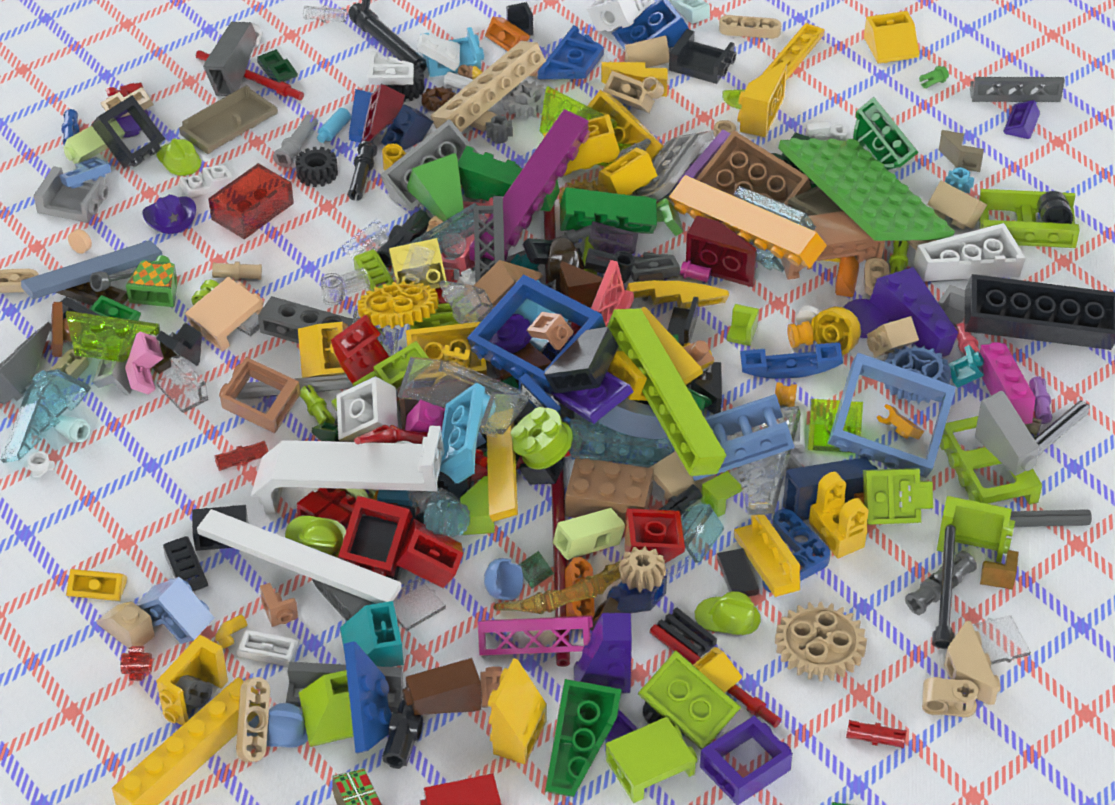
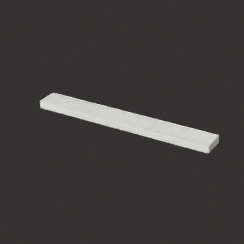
M212 509L197 527L199 535L376 604L394 601L402 589L401 582Z

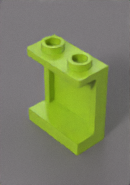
M947 496L936 551H944L945 528L947 525H953L956 528L955 542L997 551L996 562L1001 563L1003 553L1007 554L1011 544V538H1006V536L1012 537L1015 521L1010 520L1012 509Z
M668 717L606 743L605 760L633 803L644 799V788L683 771L689 777L695 775V767L698 762L697 755L691 746L688 747L685 744L680 729L676 725L673 726Z

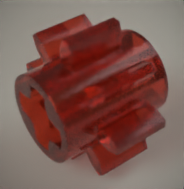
M131 646V648H128V653L121 654V673L129 674V681H142L145 679V674H151L152 654L144 653V646Z

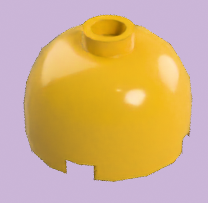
M836 306L827 308L819 312L811 321L813 341L816 340L817 344L840 342L842 356L849 353L859 342L861 335L859 320L852 311L846 308Z

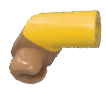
M461 65L458 68L459 75L473 80L483 73L476 66Z

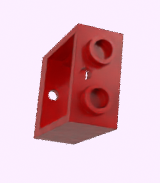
M357 496L338 558L380 575L394 577L397 568L395 563L412 519L410 509ZM362 514L398 523L386 563L350 553Z

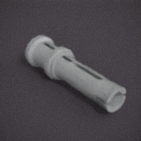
M306 115L291 137L285 138L282 141L281 148L274 152L273 159L279 166L289 167L293 162V157L300 153L302 143L318 124L316 118L310 122L313 115Z

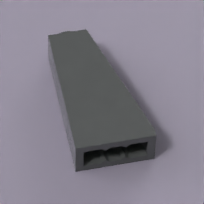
M231 21L204 63L203 67L216 96H227L240 88L257 39L251 22Z

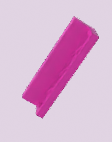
M572 616L479 621V656L581 652L590 641V628L593 627V617ZM567 629L562 635L557 631ZM572 629H583L584 645L573 646L565 637ZM544 630H551L559 638L551 647H546L537 639ZM517 631H523L531 639L524 648H518L510 640ZM530 631H538V633L534 636ZM495 632L504 640L497 649H486L485 633ZM502 632L511 633L506 637ZM563 641L567 646H558V644ZM535 642L539 647L530 646ZM507 643L511 648H503V647H504L505 644Z

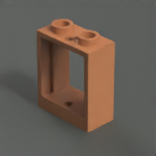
M245 357L243 362L235 367L229 383H225L222 386L219 397L223 409L276 433L301 392L299 381ZM250 377L281 391L266 414L235 400Z

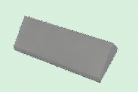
M450 119L380 175L390 198L409 211L420 204L407 189L412 168L456 153L459 161L466 146L473 147Z

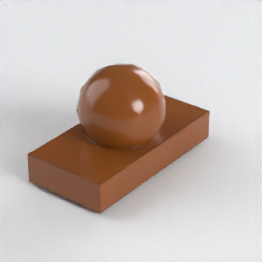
M53 302L51 313L53 357H62L63 340L68 342L76 341L82 334V326L75 318L63 319L62 302Z

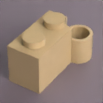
M612 71L603 91L611 94L620 103L650 113L655 102L653 99H658L663 95L664 86L655 77H647L641 82ZM656 84V88L651 91V86Z

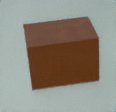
M562 261L560 263V293L591 308L603 278Z

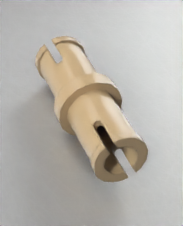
M237 261L234 264L213 262L212 277L234 278L235 281H239L240 278L261 280L262 264H240Z

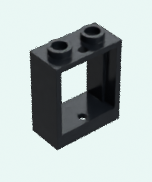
M133 95L99 115L91 124L124 169L131 164L133 167H136L145 160L143 157L148 153L150 156L156 154L162 149L160 145L165 140L164 136ZM128 112L151 141L133 154L110 125V123Z

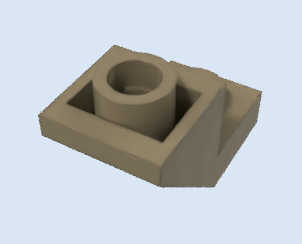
M942 130L939 151L956 168L980 172L984 149L963 145V133Z

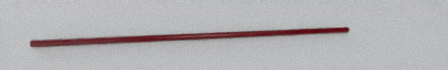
M555 203L550 212L544 211V240L556 238ZM545 264V282L549 283L546 275L547 264ZM550 342L547 343L548 359L552 362L560 353V350L554 349ZM564 467L556 484H551L553 539L557 524L565 521ZM553 544L555 617H567L565 589L567 560ZM567 629L557 631L562 635ZM568 633V634L566 635V637H565L568 641H569V633ZM563 641L558 644V646H567ZM556 652V664L559 667L570 665V652Z

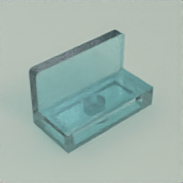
M710 504L690 506L681 518L685 548L695 563L703 560L724 530L723 524Z

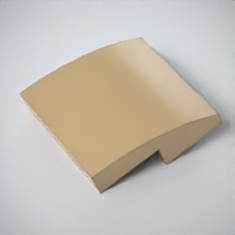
M676 451L649 467L654 468L653 480L665 491L664 498L667 501L672 496L681 494L692 484L697 486L702 493V484L715 478V475L694 481L693 476L688 474ZM701 499L693 503L685 510L687 511L699 502H701Z

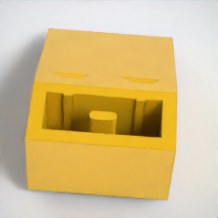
M513 658L509 668H504L501 673L498 689L493 690L489 697L488 706L491 707L489 724L492 725L490 741L493 742L494 755L525 765L547 722V703L519 660Z

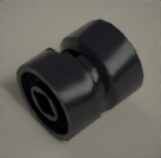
M1049 191L1039 198L1037 209L1043 223L1072 224L1073 214L1064 194L1058 191Z

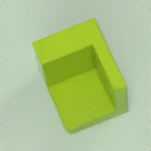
M739 304L734 305L732 324L727 335V341L747 346L751 345L758 327V308Z
M726 471L702 484L701 502L718 518L726 512V499L741 492L742 485Z

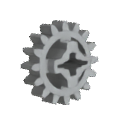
M525 80L502 98L504 110H508L509 115L516 113L517 118L521 115H524L525 119H528V116L535 118L537 113L544 114V109L548 110L550 104L549 89H544L543 84L537 86L536 81L530 84Z

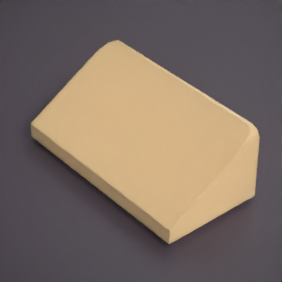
M661 36L625 45V62H645V68L669 63L667 37Z

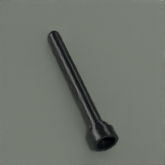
M947 525L945 528L939 626L932 632V645L940 649H947L955 638V633L952 632L950 627L956 528L953 525Z

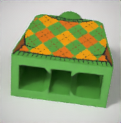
M164 255L158 256L156 261H141L126 284L129 303L174 307L177 290L175 264L170 263V259Z

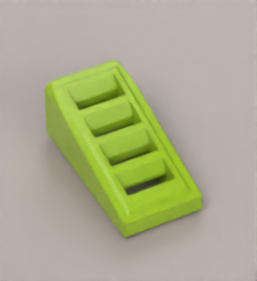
M374 249L354 256V269L370 291L374 292V287L383 282L386 285H392L394 281Z

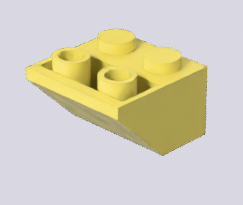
M437 238L389 248L397 284H401L403 281L406 284L415 281V285L424 283V286L430 285L431 289L448 286Z

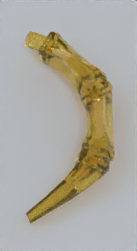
M621 561L605 565L604 570L599 574L587 576L586 579H580L575 585L568 588L547 590L543 594L538 592L524 600L495 603L493 608L494 610L543 614L545 611L551 613L558 607L570 602L596 598L597 594H603L608 586L621 579L619 563Z

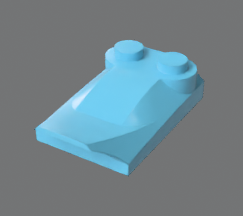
M475 383L452 399L445 407L441 432L445 453L442 456L440 471L448 475L455 483H460L474 474L476 442L482 418L487 417L493 409L491 396L487 395L485 387L478 383Z

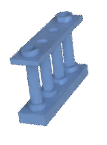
M776 394L705 417L727 455L718 473L795 448L787 423H777L776 419L782 418L783 415ZM767 423L768 428L756 432L752 431V427ZM742 431L743 436L728 441V435ZM715 474L693 476V479L697 481Z

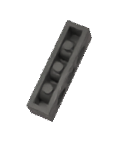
M273 296L270 297L258 314L260 333L298 344L299 328L334 322H344L349 327L357 321Z

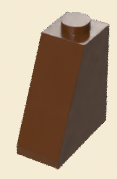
M472 658L406 676V688L402 689L406 705H412L415 715L481 710V681Z

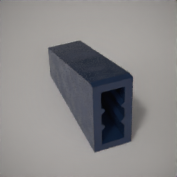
M867 457L786 470L783 507L793 511L802 521L809 519L810 506L816 503L818 484L826 474L837 472L845 481V502L847 503L854 499L855 493H864L863 470H878V468L872 465Z

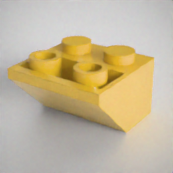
M908 11L866 17L864 39L878 64L919 57L915 23Z
M636 147L600 170L597 186L600 190L607 193L632 195V192L648 185L658 175L648 152Z
M334 322L298 329L302 378L345 374L335 355L331 339L348 328V324Z

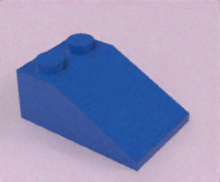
M657 0L636 17L632 25L626 28L621 26L612 34L624 50L625 45L661 36L667 37L668 48L675 46L685 30L689 28L669 0Z

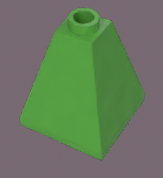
M456 153L412 168L407 185L408 191L434 216H437L449 224V226L452 227L460 224L463 221L464 208Z

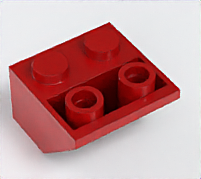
M414 519L395 565L444 588L457 573L464 554L462 544Z

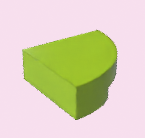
M724 90L722 98L729 106L741 109V105L738 104L741 91L745 90Z

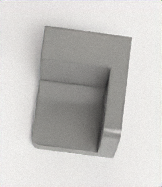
M949 285L938 303L954 327L958 328L956 324L962 323L965 318V290Z

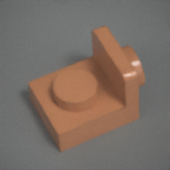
M541 312L527 329L532 337L547 339L554 349L560 350L573 334V330L561 314Z
M271 583L260 585L261 602L272 627L289 623L298 618L295 598L282 601L280 593L274 592Z
M487 667L485 672H480L482 708L489 707L490 694L493 690H497L500 685L502 667Z

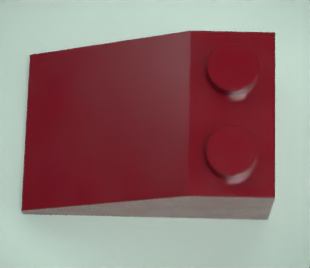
M696 216L687 232L686 262L690 260L692 264L711 268L710 276L754 287L757 248L721 222Z

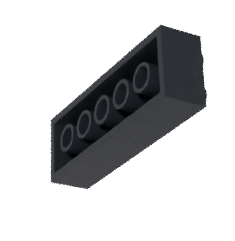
M972 274L965 288L964 332L1112 350L1115 344V292Z

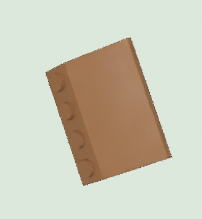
M733 130L696 178V180L783 218L794 210L792 205L788 203L789 199L811 189L808 176Z

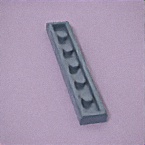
M149 240L22 280L21 288L34 300L90 282V276L94 272L101 271L112 275L137 267L143 260L156 261V258L162 255V251Z

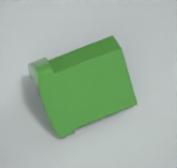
M667 198L661 200L656 205L657 222H665L675 236L683 233L678 211L674 209L672 203Z

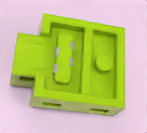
M920 469L863 470L864 505L868 509V525L921 523V509H933V482L920 481Z

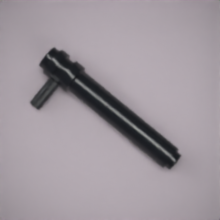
M362 0L361 4L355 3L350 7L348 12L350 20L361 30L368 32L400 61L413 63L417 66V69L421 68L422 72L426 70V60L382 23L378 16L370 9L371 0Z

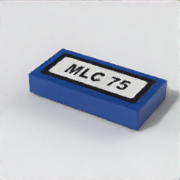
M525 373L519 378V391L536 408H551L560 415L561 407L528 374Z

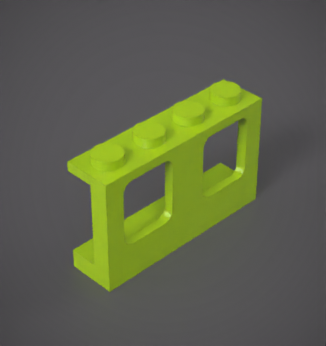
M981 189L979 200L987 206L979 219V229L1004 223L1018 246L1076 248L1080 230L1079 224H1075L1073 208L1075 193L1061 192L1066 196L1073 214L1072 224L1036 222L1035 213L1038 212V200L1047 192ZM988 211H1013L1016 213V221L989 220Z
M978 416L946 423L939 447L947 454L949 465L952 469H955L961 487H965L969 500L989 504L1024 496L1029 505L1039 503L1042 483L1033 468L1016 476L1011 472L1016 481L1014 483L992 488H984L981 485L974 470L1002 463L986 447L969 451L962 450L953 434L976 428Z

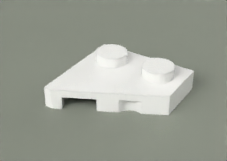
M421 34L418 39L417 51L455 71L460 63V44Z
M370 51L369 85H413V63L400 61L390 56L386 60L378 57L377 52Z

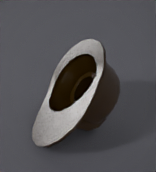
M556 238L550 246L546 268L548 282L556 280L560 285V263L562 261L584 270V263L579 256L577 248L566 238Z

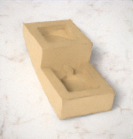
M143 87L125 97L118 92L100 103L104 110L107 111L133 95L143 110L154 105ZM128 112L121 117L129 116L130 114Z

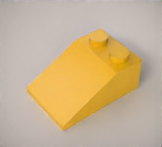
M787 62L778 64L749 82L745 91H741L738 101L741 109L737 118V122H740V132L766 138L785 98Z
M481 322L406 330L407 346L417 341L430 359V363L414 375L411 380H458L459 377H469V379L487 378L486 359H478L477 355L472 351L469 369L445 364L443 355L445 344L450 345L453 352L455 347L461 348V354L465 353V349L471 350L467 337Z

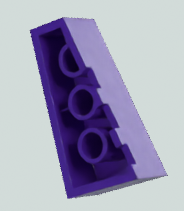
M908 268L877 278L869 301L886 315L891 322L911 316L919 338L918 341L913 343L917 348L925 346L927 350L934 348L935 354L942 353V357L950 355L958 331L915 268Z

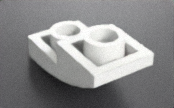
M215 165L203 168L202 175L180 178L179 186L186 197L194 198L232 183L233 178L224 165Z

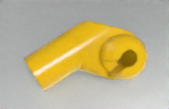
M240 614L224 622L219 627L215 640L219 642L223 649L234 644L231 634L247 627L244 616Z

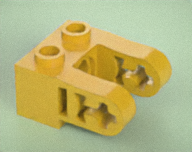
M830 472L818 484L816 503L810 506L809 524L836 558L839 559L865 547L868 509L858 498L846 503L845 481L837 472Z

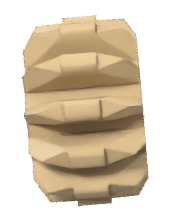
M646 546L642 550L634 547L632 553L625 552L621 563H619L622 583H627L629 590L636 587L639 593L643 589L652 592L654 586L660 587L662 579L666 576L663 556L658 555L656 549L648 551Z

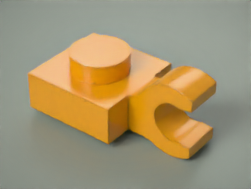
M885 404L884 407L889 410V416L885 419L878 415V421L886 425H895L897 427L895 432L905 439L913 437L919 440L924 430L908 418L902 416L895 407Z

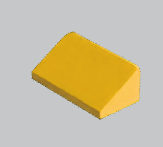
M70 569L66 596L120 601L127 582V576L120 573Z

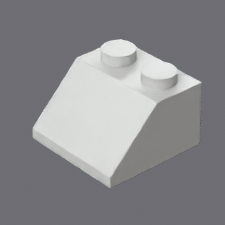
M375 376L337 394L338 440L354 441L355 438L383 425L398 427L396 387Z

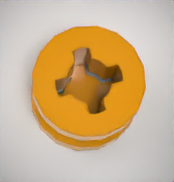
M804 321L801 325L788 324L787 334L792 348H797L800 344H805L806 346L813 345V331L809 321Z
M777 382L775 394L779 405L794 408L797 384L785 386L783 383Z

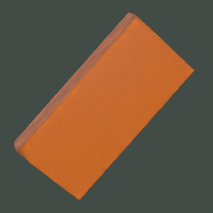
M492 16L485 34L487 38L506 51L512 49L520 41H528L530 35L505 18Z
M855 256L842 257L840 259L836 279V295L854 296L860 267Z

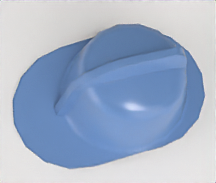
M279 703L269 709L266 747H298L308 741L304 716L297 706L290 703ZM258 715L248 723L252 728L257 727L259 724ZM256 732V733H247V736H252V737H255V736L258 735V732Z

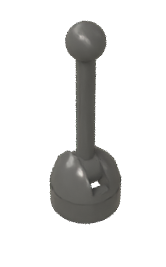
M94 272L90 276V285L96 292L104 291L110 287L112 281L130 278L133 273L109 277L106 272Z

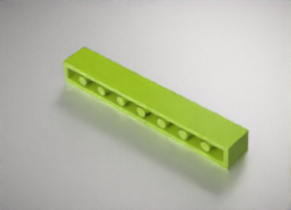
M641 308L614 309L607 327L619 346L618 350L624 351L647 377L642 392L690 476L717 474L727 455Z

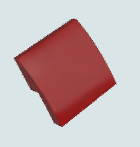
M364 315L331 339L335 355L352 384L373 372L374 366L390 357L376 339L381 334L371 323L367 315Z

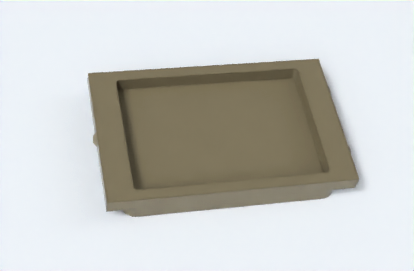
M818 186L794 196L788 201L794 209L807 216L843 211Z

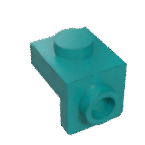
M970 345L965 347L966 356L948 363L953 384L957 388L985 376L982 368L985 365L981 353L979 351L975 352Z

